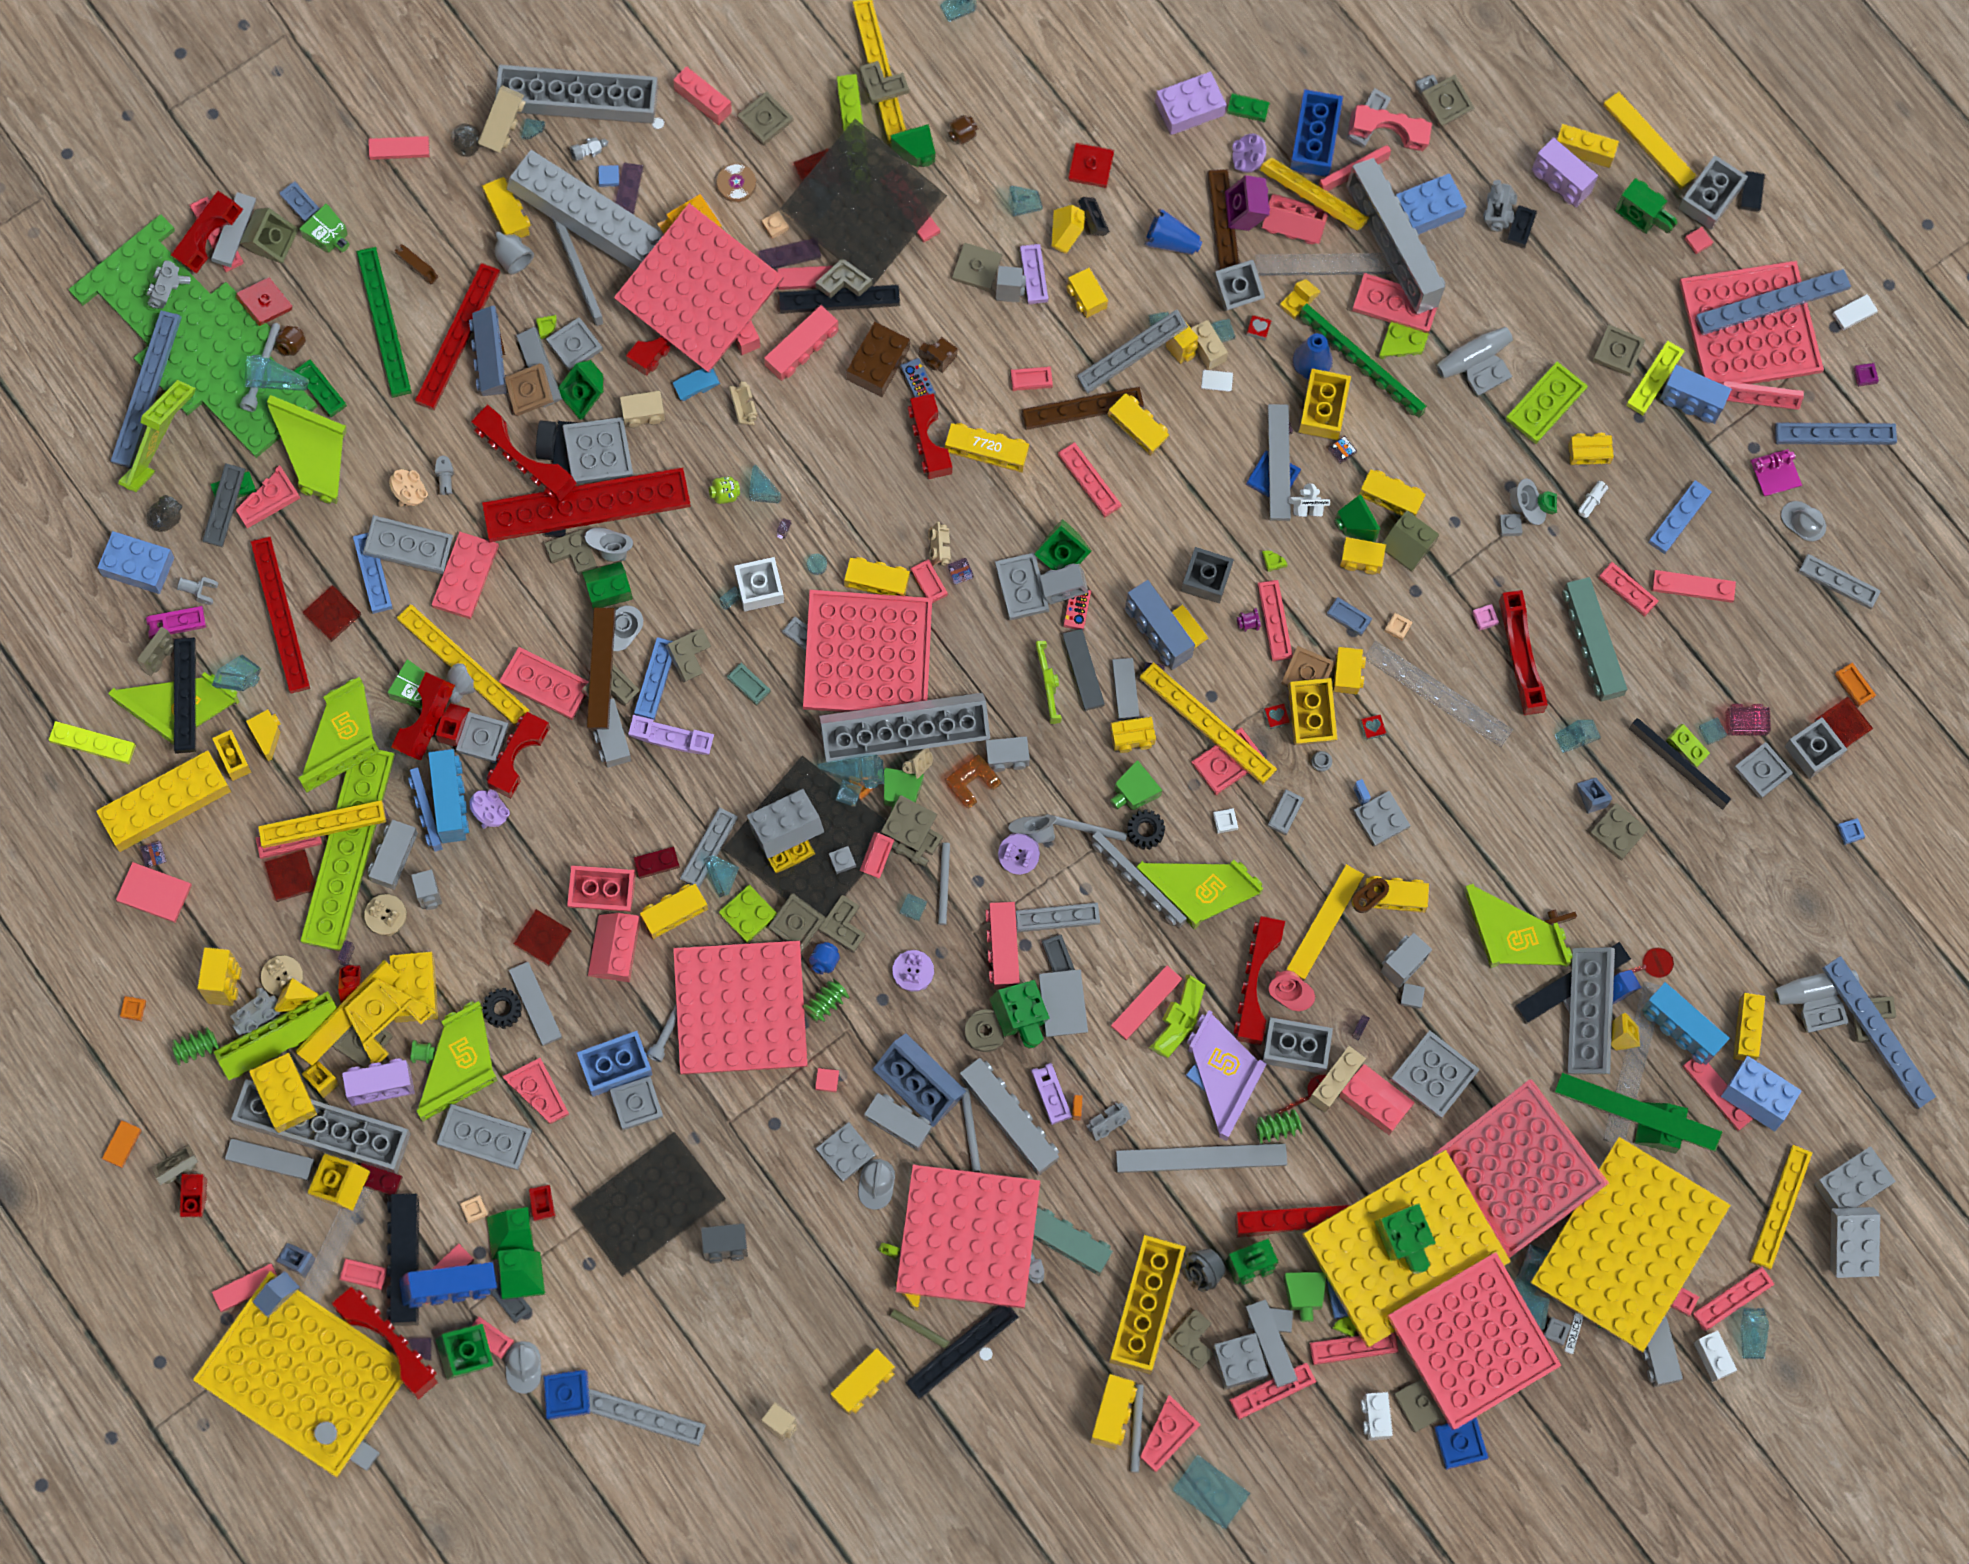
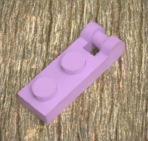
M1046 1064L1041 1069H1032L1033 1079L1037 1085L1051 1125L1072 1118L1052 1064ZM1048 1075L1050 1080L1043 1082L1041 1077Z

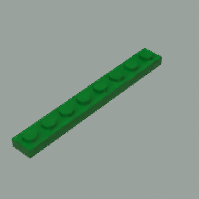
M1306 303L1301 308L1299 316L1304 324L1310 325L1316 330V333L1324 335L1336 351H1341L1351 364H1356L1365 376H1370L1380 389H1385L1389 392L1394 401L1403 404L1408 413L1418 418L1425 413L1426 404Z

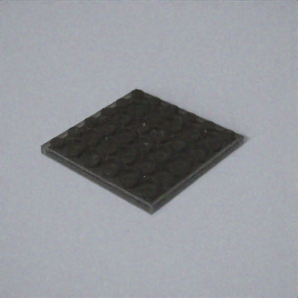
M854 119L784 203L780 211L838 260H846L871 278V286H873L947 195L858 120Z
M802 755L756 810L804 789L820 817L824 833L809 839L815 855L788 869L775 873L753 834L748 819L723 847V851L785 900L794 893L827 918L842 895L846 896L865 874L860 871L873 834L876 832L887 836L881 833L887 821ZM848 846L856 867L836 874L829 853Z

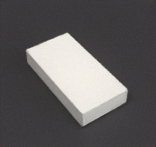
M1865 295L1836 310L1832 315L1842 330H1845L1876 314L1878 310L1869 296Z

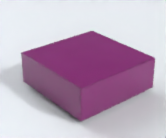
M1875 363L1856 365L1854 367L1858 387L1878 384L1879 379Z

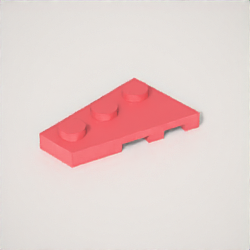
M280 465L269 479L266 478L262 482L263 485L256 493H252L236 509L237 514L247 529L300 499L298 492Z
M541 1058L503 1076V1079L549 1124L569 1115Z
M1170 1395L1140 1456L1155 1473L1200 1426Z

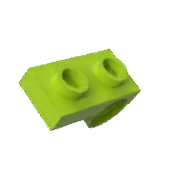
M1679 724L1665 740L1696 768L1710 754L1684 724Z

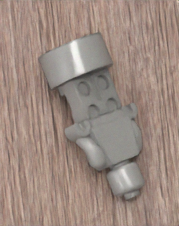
M587 138L586 144L580 146L576 144L570 147L571 156L575 162L582 160L584 156L589 154L592 155L591 157H595L602 152V147L607 146L608 141L606 139L599 141L597 138Z

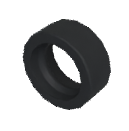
M539 421L536 438L537 459L553 460L557 434L556 422Z

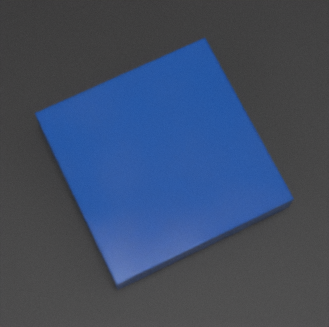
M1265 450L1246 485L1269 497V452ZM1291 463L1290 489L1301 472V468Z
M587 1370L544 1376L546 1419L552 1420L590 1414Z
M1477 1417L1455 1430H1452L1449 1424L1434 1427L1446 1470L1488 1459Z

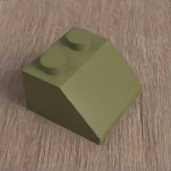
M270 208L255 209L240 244L256 255L283 263L299 229Z
M1407 510L1394 525L1382 544H1386L1385 552L1413 572L1435 545L1439 534Z

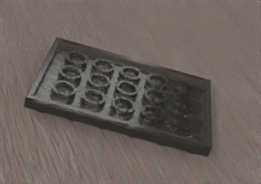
M673 1132L571 1209L621 1276L624 1277L723 1203L726 1198L679 1136Z

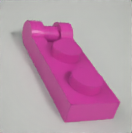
M202 606L146 617V623L150 629L148 631L150 639H153L160 629L157 624L163 622V628L168 630L170 634L207 628Z

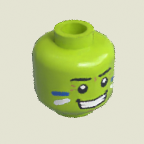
M731 476L715 478L712 481V486H709L708 489L710 498H713L717 504L732 503L740 495L739 483Z

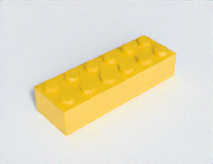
M207 750L96 810L114 845L121 852L225 796L231 790Z
M1144 1235L1109 1363L1151 1375L1185 1252V1246Z

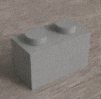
M998 267L996 301L1020 303V295L1024 296L1026 276L1022 275L1023 268Z
M1069 564L1063 569L1050 570L1040 575L1044 595L1050 605L1089 593L1084 571L1079 564Z
M1027 737L986 740L985 749L988 770H993L994 772L1004 771L1005 768L1022 770L1029 766L1030 758Z
M432 870L411 875L417 899L422 909L432 910L442 904L437 881Z

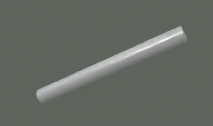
M1055 816L1057 818L1054 823L1055 825L1092 834L1099 831L1105 837L1126 841L1127 833Z
M942 843L939 925L947 924L950 843Z
M964 1088L966 1093L962 1097L972 1171L980 1172L981 1167L969 1088Z
M1135 1385L1137 1391L1134 1399L1130 1472L1139 1473L1144 1385Z

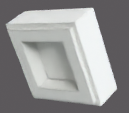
M1234 808L1213 812L1217 834L1238 830Z

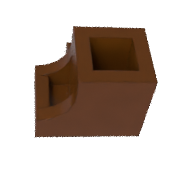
M943 337L935 344L923 343L919 348V356L928 362L927 364L934 371L938 370L941 373L954 361L958 352V348Z

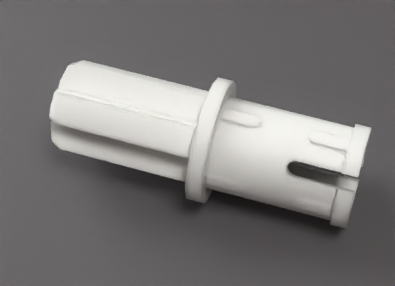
M1597 481L1592 491L1586 494L1585 501L1578 509L1581 517L1587 518L1594 507L1600 504V499L1608 490V486L1604 482Z

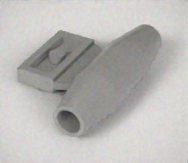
M1503 327L1491 331L1457 348L1436 365L1439 375L1445 379L1467 371V381L1476 397L1511 379L1513 376L1504 361L1495 356V354L1513 341L1509 329Z
M1851 970V972L1854 974V976L1860 983L1857 972L1855 970ZM1825 973L1800 978L1774 989V998L1778 1005L1803 1004L1801 1015L1806 1033L1848 1024L1844 1004L1837 997L1839 993Z

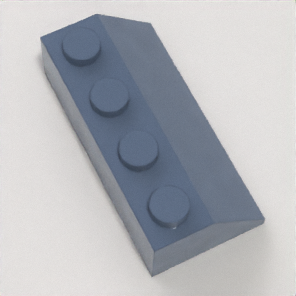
M490 306L472 313L473 319L469 320L470 330L475 333V339H472V349L477 351V359H474L475 371H479L476 386L477 391L481 390L482 396L507 394L498 314L496 307Z
M907 1034L895 1040L873 1068L915 1111L930 1121L932 1127L936 1126L966 1093V1090Z

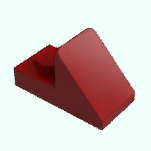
M550 1185L529 1189L534 1221L539 1222L557 1218Z

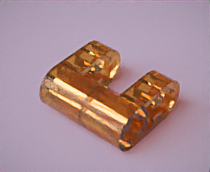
M979 754L945 778L947 785L967 809L974 806L977 800L966 785L978 776L981 777L991 790H995L1002 784L999 777Z

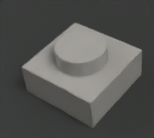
M1520 514L1499 516L1501 537L1522 535Z
M848 846L829 853L836 874L856 867Z

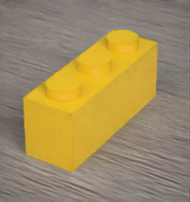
M1562 124L1557 137V141L1578 159L1607 168L1611 167L1619 143L1618 140Z
M505 177L482 185L484 195L504 235L515 234L520 238L530 235L528 228L531 226L527 215L523 216L521 212L523 207L520 200H515L513 193L507 190L508 183Z
M1125 393L1109 409L1107 415L1151 456L1168 439V429L1162 423L1158 424L1147 409L1143 410L1138 405L1139 402L1132 395L1128 396Z
M1370 469L1359 493L1365 500L1400 516H1403L1407 510L1414 516H1417L1426 496L1421 489L1405 485L1400 479H1392L1386 476L1384 472Z
M861 557L850 558L844 579V587L873 594L905 596L910 579V571L900 566L895 568L889 567L883 562H867L866 559Z
M1371 876L1370 878H1366L1364 886L1367 885L1371 880L1382 877ZM1401 878L1386 880L1389 885V892L1383 900L1373 907L1375 909L1425 913L1428 908L1429 883H1424L1423 880L1417 879L1411 880V882L1403 881ZM1375 887L1374 891L1376 893H1380L1381 889L1379 887Z
M687 884L679 889L680 892L673 896L668 894L661 899L660 903L656 905L650 904L642 909L643 912L640 913V916L652 939L663 935L708 910V905L696 884Z
M1744 993L1739 998L1733 1059L1744 1061L1749 1056L1756 1061L1759 1058L1765 996Z
M876 1348L830 1394V1397L848 1415L852 1412L856 1414L864 1406L862 1402L867 1397L871 1399L880 1390L878 1386L883 1381L887 1383L895 1375L893 1373L895 1366Z

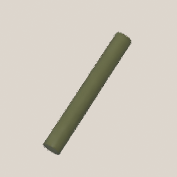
M896 1309L892 1311L890 1316L945 1349L949 1345L950 1341Z

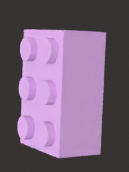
M1211 72L1159 90L1156 93L1155 103L1170 135L1225 115L1226 103Z
M1554 137L1538 152L1532 168L1537 178L1543 179L1551 190L1558 192L1568 204H1572L1574 207H1577L1592 192L1598 177L1594 171Z
M393 1059L389 1061V1064L373 1063L368 1065L369 1068L360 1069V1067H353L347 1069V1072L342 1073L346 1098L351 1106L415 1094L411 1069L407 1061Z

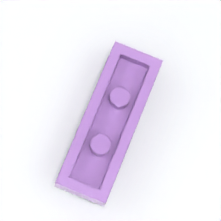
M1040 244L1020 246L1023 273L1026 276L1025 286L1028 304L1048 302Z

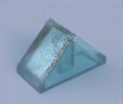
M945 0L940 6L948 21L951 22L975 12L976 0Z
M1013 185L1009 187L1008 200L1013 217L1043 209L1038 191Z
M755 464L751 475L750 501L780 503V492Z
M1593 719L1577 720L1555 734L1563 753L1601 739Z
M714 855L703 859L718 897L728 895L739 867Z
M1520 1292L1541 1331L1544 1330L1550 1299Z

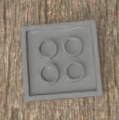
M623 417L563 425L570 474L577 484L633 476Z
M1429 1030L1391 1078V1081L1441 1119L1480 1069Z

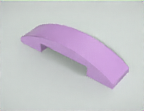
M633 715L628 734L641 741L664 748L702 755H709L714 734L698 730L692 732L655 723L653 719Z

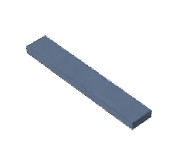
M1896 423L1775 424L1776 444L1896 445L1897 443Z

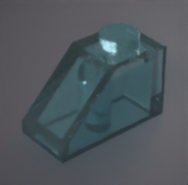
M240 655L218 669L212 686L215 688L245 691L258 683L261 668L244 655Z
M1529 1244L1514 1283L1520 1294L1533 1298L1537 1287L1532 1285L1531 1281L1549 1251Z
M1743 1308L1741 1320L1743 1359H1765L1769 1321L1764 1308Z

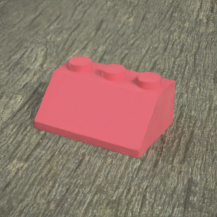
M1272 194L1269 202L1270 215L1264 219L1262 228L1266 229L1269 233L1276 234L1278 232L1285 234L1290 239H1303L1308 244H1320L1329 213L1317 208L1315 205Z
M571 866L567 907L631 912L636 879L635 871Z
M623 913L598 916L588 972L589 977L630 983L640 927L639 916Z
M1365 1064L1352 1077L1339 1095V1098L1389 1136L1415 1103Z

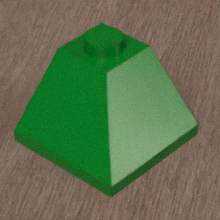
M929 124L891 135V155L915 167H927L935 162L936 152Z
M592 360L576 363L558 387L562 399L580 420L584 419L604 392L603 374Z
M1361 494L1337 511L1334 520L1335 525L1339 531L1342 530L1345 536L1376 542L1380 527Z
M1062 519L1047 535L1034 555L1050 569L1059 570L1069 564L1080 565L1092 550L1080 534Z
M528 1207L505 1210L487 1217L492 1260L497 1259L498 1251L513 1249L535 1251L531 1216Z
M524 1249L498 1251L497 1259L502 1300L545 1295L541 1252Z

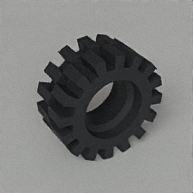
M1146 809L1144 812H1141L1140 810L1136 815L1133 814L1131 820H1129L1127 836L1130 838L1131 844H1135V847L1138 848L1140 846L1142 850L1145 848L1149 850L1153 846L1157 847L1159 842L1161 843L1165 833L1164 820L1160 819V815L1154 814L1155 811L1151 810V812H1148V809ZM1150 823L1154 828V833L1149 837L1142 836L1138 832L1139 825Z
M497 988L495 992H489V996L484 998L485 1002L482 1005L483 1013L489 1024H493L496 1028L502 1027V1029H506V1026L510 1028L514 1022H518V1017H521V1002L512 990L508 991L506 988L499 990ZM499 1001L508 1002L510 1004L509 1013L504 1016L497 1015L494 1012L496 1003Z

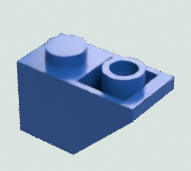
M1632 970L1614 976L1613 1004L1627 998L1642 988Z

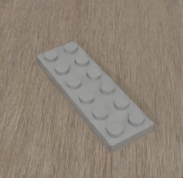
M1612 947L1573 948L1568 1074H1610L1615 949Z

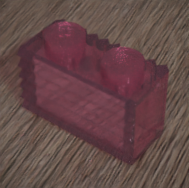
M1732 704L1725 711L1727 736H1767L1771 731L1770 707H1764L1763 704H1753L1751 707H1743V704Z

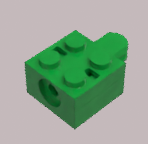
M1637 178L1622 193L1615 209L1617 214L1645 234L1649 232L1653 225H1656L1665 233H1670L1673 227L1678 224L1677 219L1664 210L1667 203L1664 196L1659 192L1653 191L1644 181H1639Z
M1035 980L1000 989L989 998L1004 1037L1019 1033L1024 1046L1029 1049L1037 1047L1043 1041V1035L1039 1027L1048 1021L1050 1017Z
M1419 1203L1374 1221L1390 1261L1405 1257L1412 1273L1418 1274L1428 1270L1430 1262L1424 1248L1436 1244Z
M1269 1238L1230 1253L1226 1259V1264L1235 1285L1241 1283L1242 1286L1253 1282L1256 1276L1261 1275L1264 1278L1273 1274L1279 1263Z

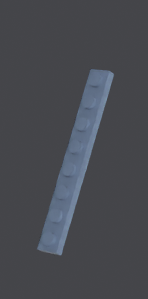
M1842 269L1697 314L1695 319L1702 335L1849 290L1851 284L1845 270Z
M160 311L111 458L113 464L128 468L133 466L146 425L140 423L141 417L154 403L182 319L178 314Z
M1839 956L1822 968L1831 980L1837 992L1916 1109L1921 1108L1936 1097L1843 958Z

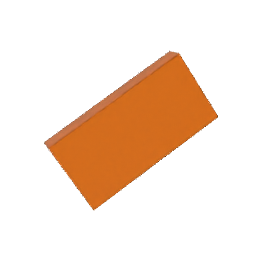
M1853 662L1834 674L1857 707L1875 698L1876 694Z
M121 1120L102 1159L123 1168L142 1130Z

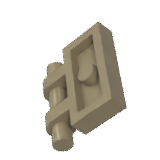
M930 829L919 852H914L894 840L892 848L896 850L897 854H903L912 859L911 862L916 865L919 863L926 867L929 860L923 857L924 852L933 855L943 836Z

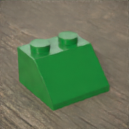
M622 561L582 572L593 610L594 608H604L633 600Z
M1644 1102L1687 1118L1689 1108L1669 1103ZM1638 1124L1634 1143L1676 1154L1681 1148L1682 1140Z
M483 1324L441 1334L435 1338L446 1380L469 1375L494 1366Z

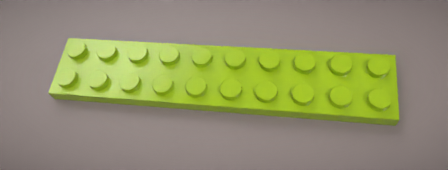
M379 750L380 752L348 769L336 810L380 800L383 802L395 754ZM376 825L329 834L301 943L343 952Z

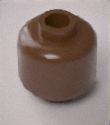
M961 115L949 123L950 131L948 135L953 142L957 141L963 145L976 137L978 127L971 116Z
M286 326L278 334L275 342L277 350L281 354L294 356L305 345L306 339L304 332L299 327Z

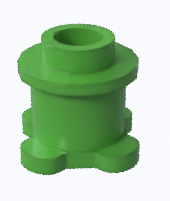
M413 1040L410 1057L412 1063H416L418 1060L426 1061L429 1064L430 1060H434L435 1047H432L431 1043H428V1045L418 1044L417 1040Z

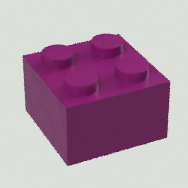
M1245 175L1225 191L1229 228L1250 231L1270 215L1266 178Z

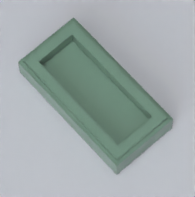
M742 663L727 676V679L756 706L771 692V689Z

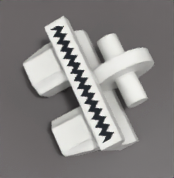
M1313 483L1306 484L1304 489H1301L1300 494L1304 497H1289L1288 503L1294 504L1293 515L1307 516L1308 506H1310L1309 515L1323 516L1324 506H1330V499L1316 497L1320 494V490L1316 489Z

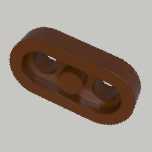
M1375 878L1359 890L1352 899L1354 910L1359 913H1366L1383 900L1389 892L1387 881L1382 878ZM1379 887L1381 889V892L1376 893L1374 891V888ZM1360 900L1365 901L1366 905H1365V906L1359 905V901H1360Z

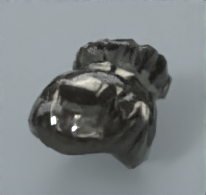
M463 123L454 128L450 140L455 151L460 156L469 157L474 155L479 149L480 134L476 127Z
M168 495L160 497L147 511L146 520L148 526L158 532L170 530L180 522V511L183 505Z

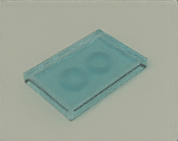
M1199 1455L1195 1457L1172 1490L1223 1529L1228 1527L1251 1494Z

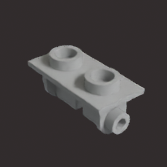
M1122 1102L1119 1104L1115 1103L1104 1111L1107 1118L1099 1114L1088 1121L1089 1124L1086 1127L1093 1133L1095 1141L1106 1137L1112 1130L1124 1125L1131 1118L1127 1106H1124Z

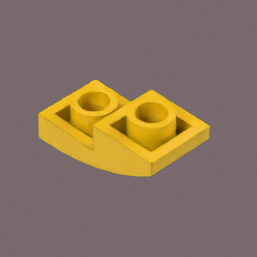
M1183 604L1172 612L1194 642V649L1209 639Z
M809 840L768 860L775 873H778L815 855V852Z

